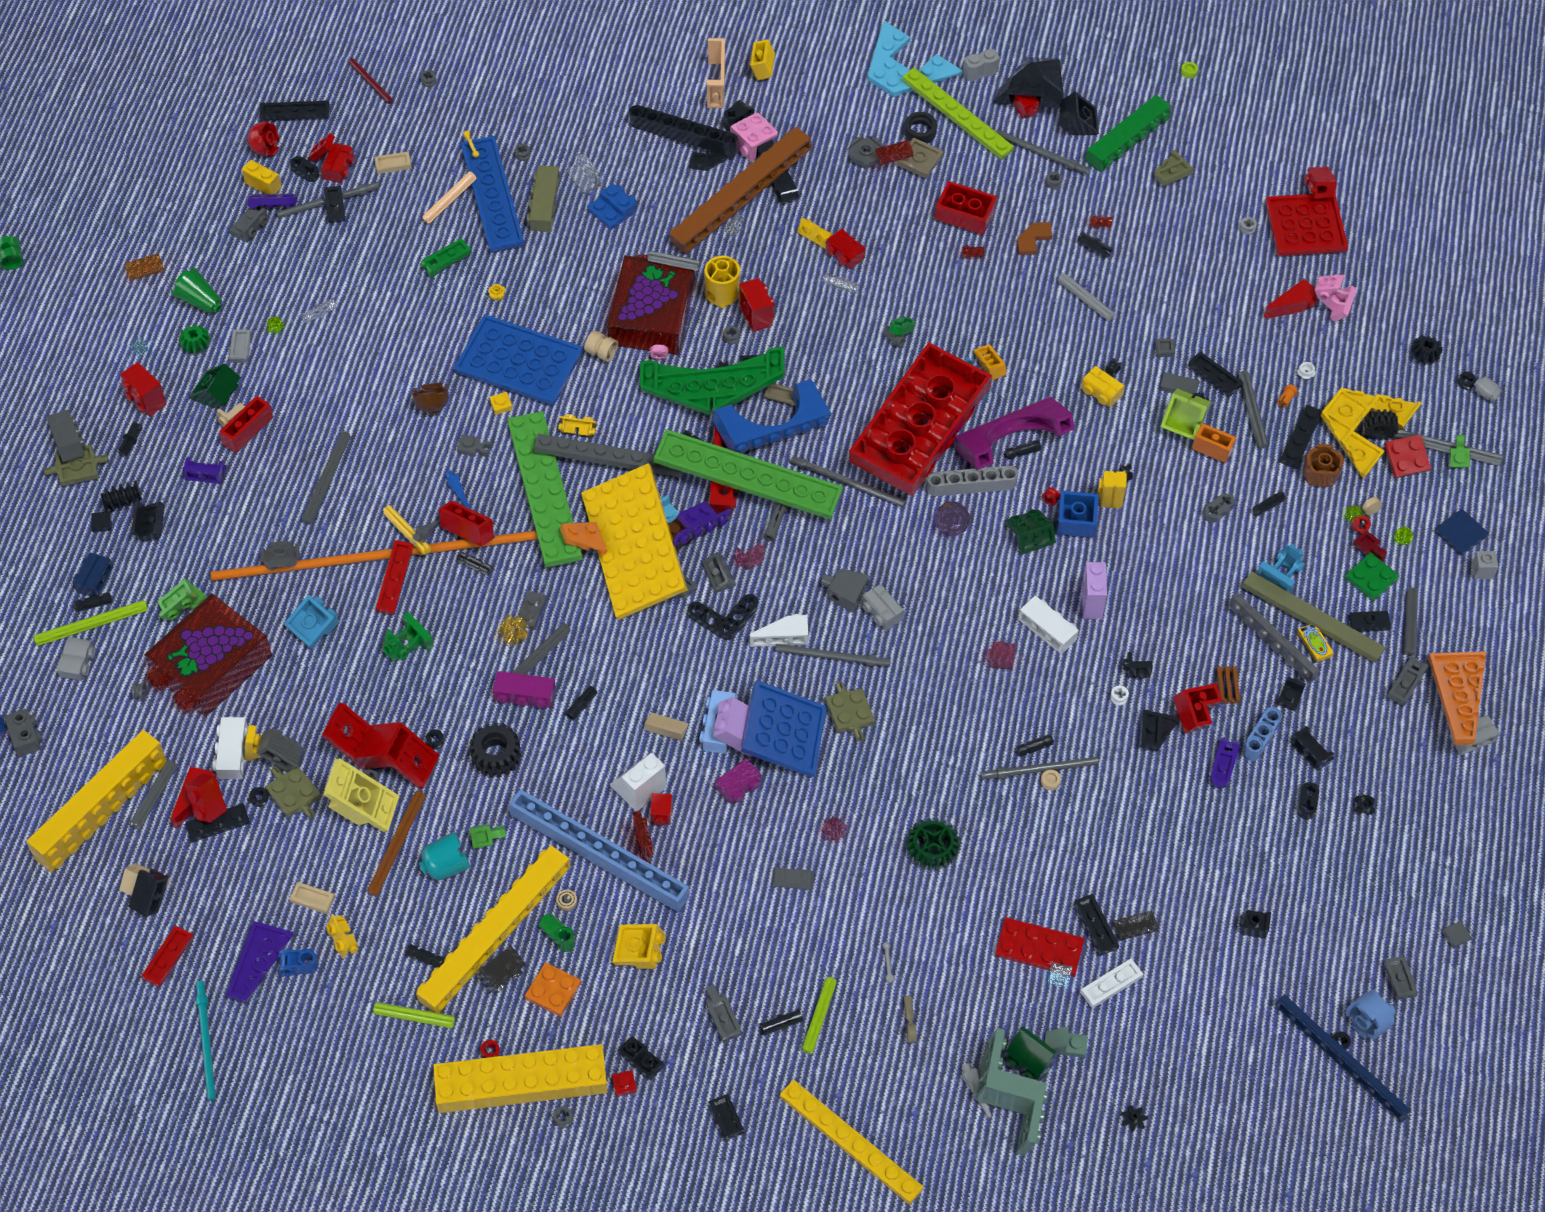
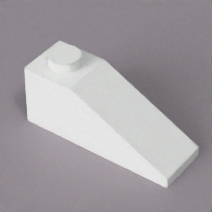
M794 614L786 616L750 633V647L776 646V644L808 645L807 615Z

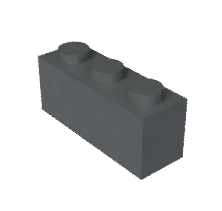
M68 410L46 416L62 462L85 456L82 448L86 446L75 416H70Z

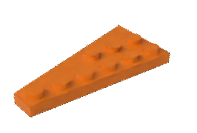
M1487 651L1429 653L1428 660L1454 745L1474 744Z

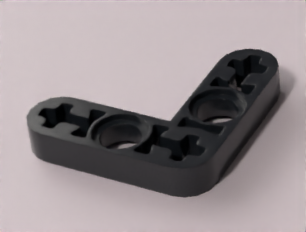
M753 594L743 596L726 618L701 602L695 601L688 606V616L691 620L721 639L731 640L757 611L758 598ZM746 602H747V603L753 602V605L750 604V605L747 607V611H746V610H745V608H746ZM698 609L700 610V613H699V612L693 613V610H695V611L698 610ZM735 614H742L744 618L742 620H735L733 616ZM713 617L717 620V622L715 624H709L707 623V619ZM730 626H731V632H730V631H727V632L725 633V632H724V629H725V630H728V629L730 628Z

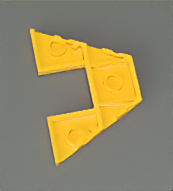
M1340 388L1320 416L1361 477L1365 479L1384 454V450L1354 432L1364 420V417L1370 411L1377 412L1379 409L1380 411L1386 409L1388 412L1391 410L1393 413H1396L1398 427L1402 430L1420 408L1422 402L1413 403L1402 401L1403 398L1394 399L1380 394L1373 396L1364 394L1363 391H1351L1350 389Z

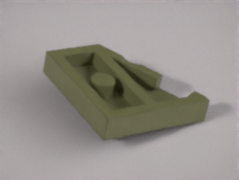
M1175 150L1154 171V177L1163 186L1193 174V168Z

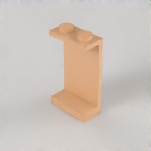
M708 38V64H721V80H707V108H724L725 38Z

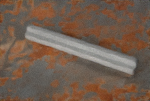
M1062 273L1058 277V282L1107 321L1114 318L1115 313L1067 274Z

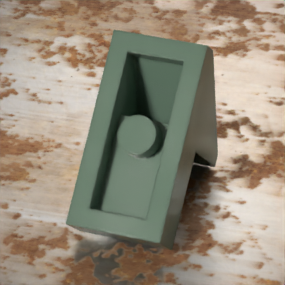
M1069 1027L1046 1031L1045 1043L1054 1049L1056 1054L1086 1057L1088 1035L1068 1033Z

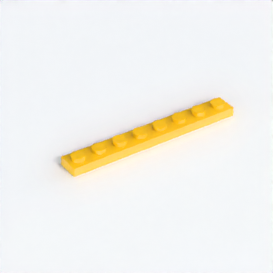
M794 1079L781 1092L780 1098L906 1203L910 1205L923 1191L924 1186Z

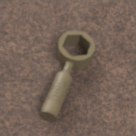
M905 996V1013L909 1023L907 1024L908 1043H917L916 1024H913L912 1021L914 1019L912 997Z

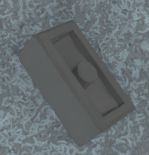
M716 552L702 561L716 593L736 586L723 555Z

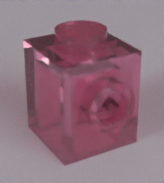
M992 641L991 649H987L986 660H990L989 668L1013 670L1016 644Z

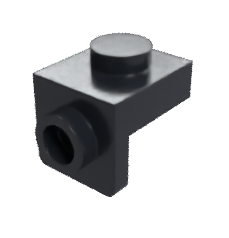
M1128 652L1126 659H1123V670H1127V678L1144 679L1151 677L1152 661H1133L1132 652Z

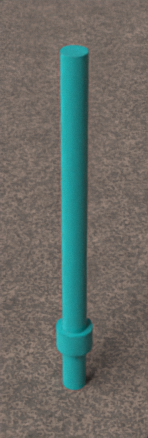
M204 981L196 982L197 997L195 1001L196 1007L199 1010L207 1100L214 1101L216 1100L207 1014L209 1003L208 996L205 994Z

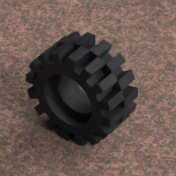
M1379 409L1377 412L1371 411V414L1368 413L1364 417L1365 435H1368V438L1373 437V440L1377 438L1379 440H1382V438L1387 440L1389 437L1392 438L1394 435H1397L1399 427L1396 413H1393L1391 410L1387 412L1386 409H1383V411Z

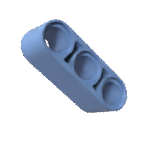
M1269 707L1263 713L1246 741L1243 751L1246 759L1255 761L1262 755L1279 727L1282 713L1278 708Z

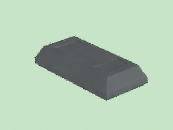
M774 867L772 887L812 890L814 871Z

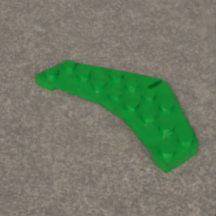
M784 347L766 350V354L726 367L709 369L661 365L658 361L651 360L640 361V386L644 393L710 416L711 402H713V412H715V409L731 404L734 405L785 376Z

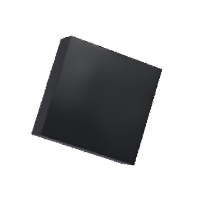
M111 511L91 513L92 532L112 531Z

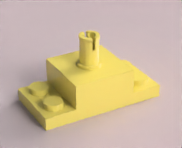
M340 758L334 761L323 794L331 799L329 808L358 826L370 823L383 832L389 831L399 799L398 794Z

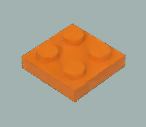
M545 962L525 994V1000L562 1017L582 982L580 979Z

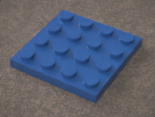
M756 680L753 683L741 752L812 778L816 772L827 706Z

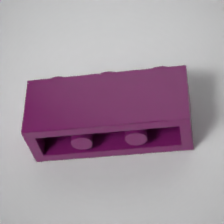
M497 671L492 691L494 701L503 704L515 703L520 706H536L541 709L552 708L556 689L555 678Z

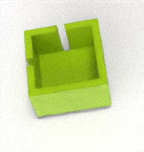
M1177 388L1172 394L1160 427L1194 440L1200 426L1205 421L1204 419L1212 402L1198 396L1193 399V394Z

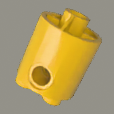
M716 256L705 265V296L711 303L718 305L720 308H726L739 298L740 266L735 259L729 256Z

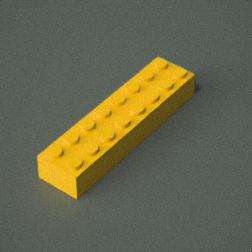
M142 730L26 841L34 859L51 873L55 869L60 868L64 861L74 854L85 840H89L100 826L106 824L108 818L114 812H118L129 798H132L143 784H147L151 777L163 768L167 759L161 743L145 730Z
M603 1044L433 1064L438 1113L608 1093Z

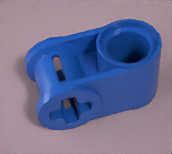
M311 949L282 950L278 953L280 959L278 974L281 976L312 974L319 967L317 956ZM307 959H312L310 963H304Z

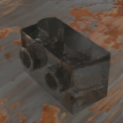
M509 946L475 974L489 993L495 989L499 992L508 985L506 981L512 977L515 980L524 973L522 968L526 964L515 949Z

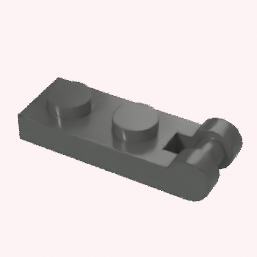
M1411 656L1387 697L1405 706L1429 665L1425 662L1422 664L1417 661V658Z

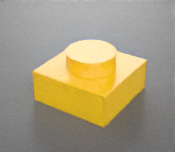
M507 392L489 397L495 415L513 410Z

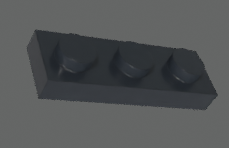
M1201 351L1188 363V367L1230 397L1242 386L1243 382Z
M243 803L227 808L225 813L212 822L194 819L185 823L193 843L250 824Z
M1090 894L1075 900L1074 906L1099 955L1102 956L1119 949L1120 945L1094 895Z

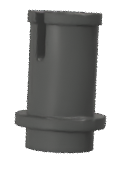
M887 326L883 331V335L890 339L894 346H903L906 342L905 335L892 334L888 331L889 326Z

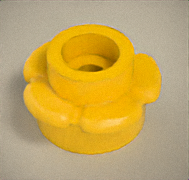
M494 284L488 289L490 297L495 301L502 300L505 296L506 289L500 284Z

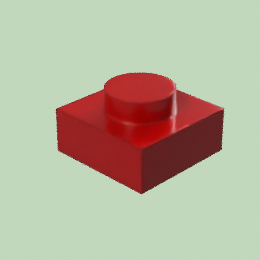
M632 1070L612 1074L616 1097L637 1093Z

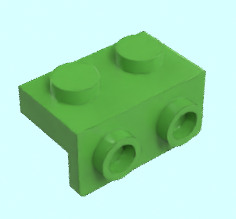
M184 578L157 601L162 609V612L159 614L160 618L171 621L176 619L182 611L191 607L193 602L199 598L189 579Z

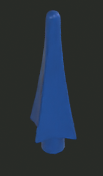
M451 470L445 473L447 477L445 478L447 480L446 485L465 507L471 509L461 486L458 473L454 475Z

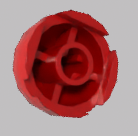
M270 121L256 123L249 130L247 143L257 155L274 156L279 150V146L276 147L277 141H280L278 130L273 123H269Z

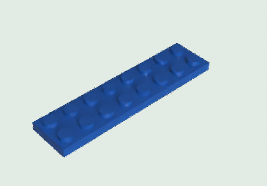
M495 136L472 140L476 151L479 152V157L477 158L473 156L469 142H461L467 170L476 176V180L471 185L489 251L495 252L524 246V239Z

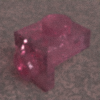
M758 543L746 554L739 547L736 548V563L741 567L743 566L746 570L751 569L754 565H758L763 561L765 547Z

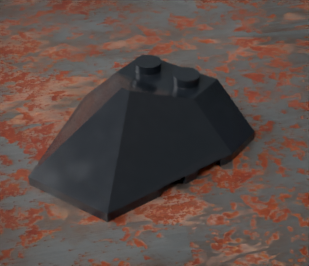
M1026 57L997 90L993 101L994 104L1010 105L1014 95L1041 96L1043 107L1060 108L1064 98L1060 59Z

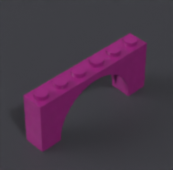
M1050 396L956 435V449L964 459L979 470L994 463L991 447L1005 435L1021 430L1041 429L1060 436L1075 429L1073 414Z

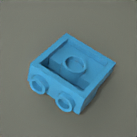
M308 594L285 621L284 625L306 645L313 648L324 634L328 636L340 620L336 618L338 616L337 612L330 607L328 610L324 607L325 602L318 596L313 598Z

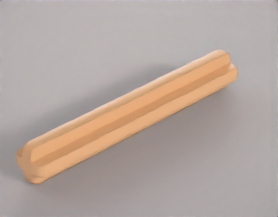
M471 171L468 172L422 216L423 220L430 224L476 180L475 174Z

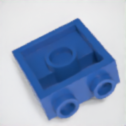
M612 183L600 192L598 199L587 206V211L608 229L613 230L637 212V201L633 195L628 196L625 194V190L621 185L616 186Z

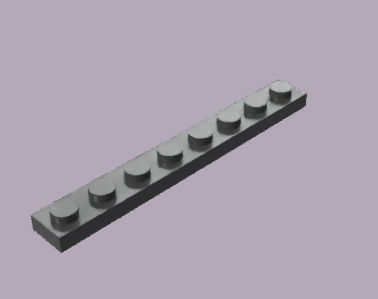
M539 433L535 442L534 452L633 470L649 463L653 473L681 478L682 471L654 463L655 454Z

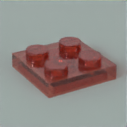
M639 810L632 812L634 833L641 859L650 864V856H653L651 836L648 835L646 817L642 818L641 811Z

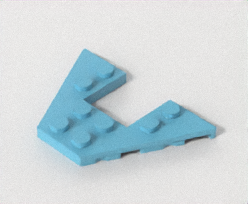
M883 21L867 80L889 95L896 97L902 93L914 91L902 81V76L909 72L910 69L893 59L910 42V37L886 21ZM938 54L919 69L922 74L935 84L937 82H944L947 78L956 75H963V70Z

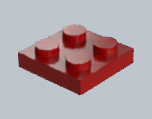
M1421 435L1384 443L1394 479L1431 470Z

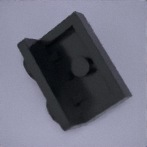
M140 501L135 502L131 533L142 542L161 537L165 505L161 501L146 506Z

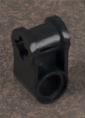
M741 100L736 101L734 105L724 112V118L726 119L724 128L730 131L732 125L753 115L755 112L754 108Z

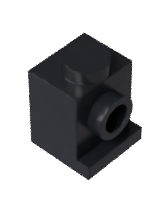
M1246 910L1245 914L1240 916L1239 927H1242V935L1266 939L1270 928L1271 912L1263 913Z

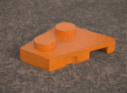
M597 522L561 524L560 531L566 544L578 546L584 550L592 548L600 551V555L606 554L607 548Z

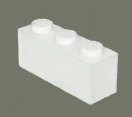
M1034 596L1020 609L1018 620L1060 654L1065 652L1077 640L1079 630L1076 626L1066 621L1058 611L1051 609L1044 600Z
M221 717V725L217 726L219 742L215 743L217 760L213 761V771L217 773L219 779H243L245 740L248 731L245 717Z

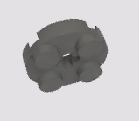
M859 136L850 143V159L864 169L878 164L883 158V144L873 136H869V138Z
M290 541L273 542L269 544L268 549L265 550L264 547L261 550L262 562L270 570L284 566L293 567L297 564V560L300 557L299 546L296 543L295 546L291 545Z

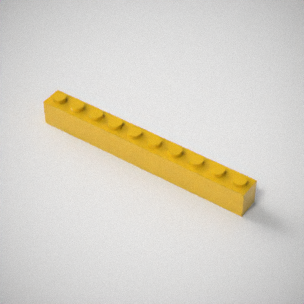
M552 845L547 850L544 849L538 856V860L527 867L521 879L515 880L511 890L508 893H504L500 897L498 904L487 911L481 923L478 922L474 925L471 934L467 938L464 937L459 942L458 948L446 956L440 968L434 969L430 979L418 987L416 993L418 1002L431 1012L440 1013L571 868L570 858Z

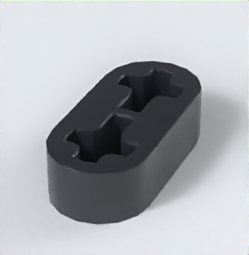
M296 156L290 160L292 171L304 180L315 182L319 179V169L310 161L301 156Z
M1313 782L1304 783L1299 795L1297 812L1301 818L1306 820L1314 817L1318 805L1319 787ZM1308 789H1310V790H1311V793H1312V795H1311L1310 798L1307 797V796H1308V791H1307ZM1306 804H1309V812H1305Z

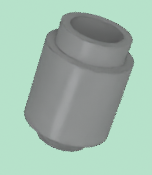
M1487 376L1484 378L1480 377L1474 384L1476 387L1475 391L1488 401L1494 402L1503 391L1498 384Z

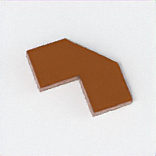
M1050 222L1032 223L1017 238L1019 255L1037 254L1036 240H1052Z

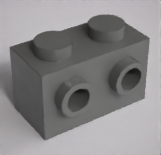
M26 708L4 716L18 757L42 750L39 742H42L43 739L40 731L35 730L34 726L38 724L34 714L30 715Z

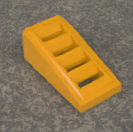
M990 344L973 350L984 371L992 375V380L1006 375V364Z

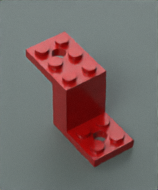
M338 703L322 734L323 738L361 769L393 767L418 789L425 787L440 756L401 722L369 725L345 703ZM345 725L347 726V730H348V734H347V735H345V733H344V727H345ZM415 756L417 757L418 761L417 766L414 763Z

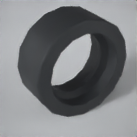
M926 112L910 114L905 121V137L910 142L913 138L927 144L932 142L937 134L936 119ZM915 124H925L931 129L925 133H919L912 130L911 127Z

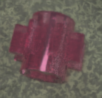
M832 816L831 819L824 820L825 827H822V833H827L826 840L831 839L837 842V839L840 837L845 838L844 831L847 830V825L842 824V818L838 819Z

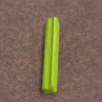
M827 977L825 979L802 1047V1051L812 1054L836 986L837 981L834 978Z
M376 1002L373 1008L374 1014L447 1028H453L455 1023V1017L452 1015Z

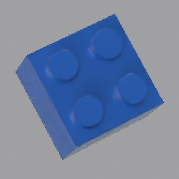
M1061 490L1057 534L1094 538L1097 527L1099 494Z

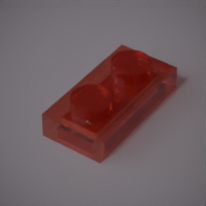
M909 140L875 149L880 165L914 156Z

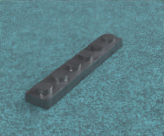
M1238 592L1234 594L1229 605L1231 610L1238 614L1248 627H1252L1258 636L1271 646L1274 652L1279 653L1289 666L1295 668L1303 679H1306L1309 683L1316 680L1319 669Z

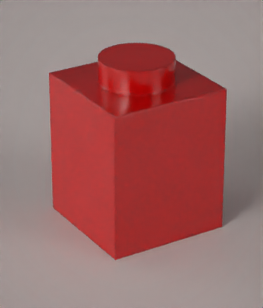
M1014 95L1013 105L1021 117L1026 118L1038 113L1039 101L1036 96Z
M652 793L651 824L658 826L671 825L672 794Z

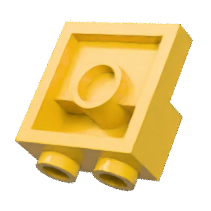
M657 924L620 925L612 962L615 966L634 965L637 969H656L657 963H660L662 960L660 946L665 943V933Z

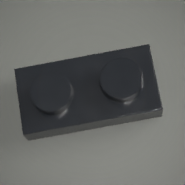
M324 187L328 223L346 221L342 187Z

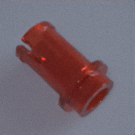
M1096 214L1090 216L1089 226H1093V228H1111L1112 217L1096 216Z
M962 246V257H965V259H968V257L983 258L984 247Z

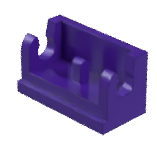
M187 457L182 471L185 480L222 484L227 467L224 461H219L218 465L193 462L191 457Z

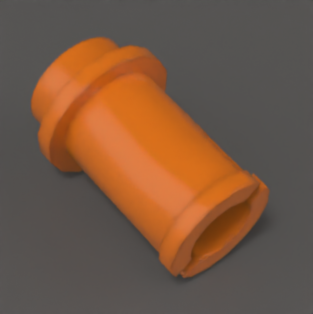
M1292 384L1285 386L1284 392L1277 400V404L1281 407L1284 404L1283 408H1287L1292 398L1297 396L1298 389Z

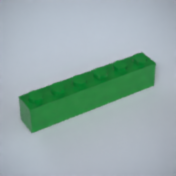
M1158 95L1153 96L1087 149L1085 161L1100 172L1105 168H1109L1116 159H1120L1126 151L1133 149L1136 143L1144 140L1151 131H1155L1162 122H1166L1170 118L1171 105Z

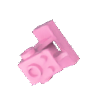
M1345 275L1319 276L1315 292L1317 297L1332 310L1330 318L1335 322L1348 317L1357 289L1349 286L1340 290Z

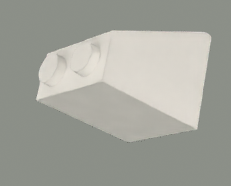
M650 753L614 780L610 786L637 812L652 800V793H661L666 789L665 765L653 753Z

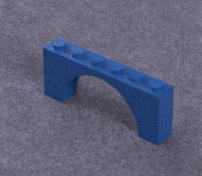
M810 379L795 384L792 396L796 404V414L786 423L776 426L755 424L742 417L732 404L715 409L712 421L727 448L738 453H744L748 449L760 448L764 444L775 443L785 437L791 438L795 434L806 433L816 427H824L828 424L832 413L814 382Z

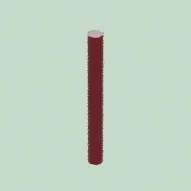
M354 58L348 61L388 104L393 102V98Z

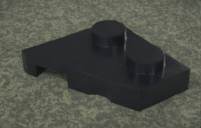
M1143 710L1141 713L1139 747L1158 751L1180 718Z

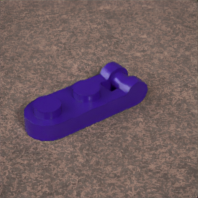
M253 194L249 196L247 204L252 209L258 205H266L269 208L276 207L277 205L294 207V204L298 203L296 194Z
M1221 737L1210 776L1211 784L1214 787L1225 788L1228 786L1240 742L1226 741V738Z

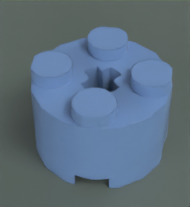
M1376 990L1365 992L1346 1009V1016H1350L1353 1021L1351 1027L1364 1039L1370 1037L1375 1040L1394 1024V1014L1396 1013L1394 1006L1386 1003Z

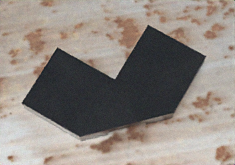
M710 151V154L692 152L689 166L690 169L708 171L725 162L728 156Z

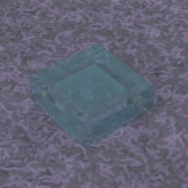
M1052 962L1047 983L1068 988L1073 967Z

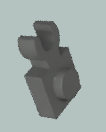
M462 434L457 453L476 457L477 453H480L484 457H489V450L484 449H492V443L489 441L481 443L479 437Z

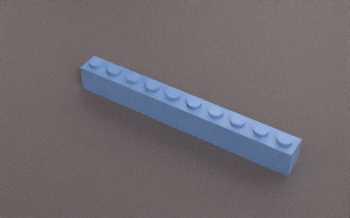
M520 789L509 803L511 816L678 913L690 897L688 885Z

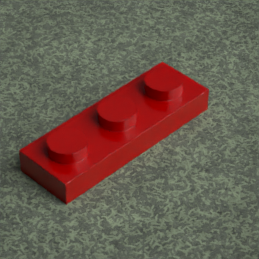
M175 925L141 975L142 979L161 988L194 938L193 934Z

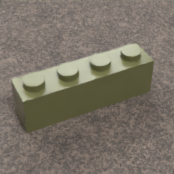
M538 165L537 172H534L533 182L535 186L531 188L533 199L529 201L531 213L527 214V223L530 224L531 231L552 232L560 180L559 166Z

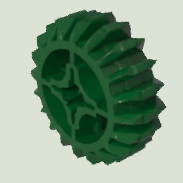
M929 817L927 822L921 819L919 825L915 823L913 829L909 830V836L906 838V849L909 851V857H914V863L920 862L921 868L928 865L930 870L932 866H935L938 871L940 865L946 868L947 862L952 864L954 858L958 857L960 837L957 836V830H953L952 824L946 826V820H943L941 823L938 817L935 821H931ZM919 838L922 839L924 844L922 849H920L917 843ZM945 838L949 843L948 849H946L943 844V840Z

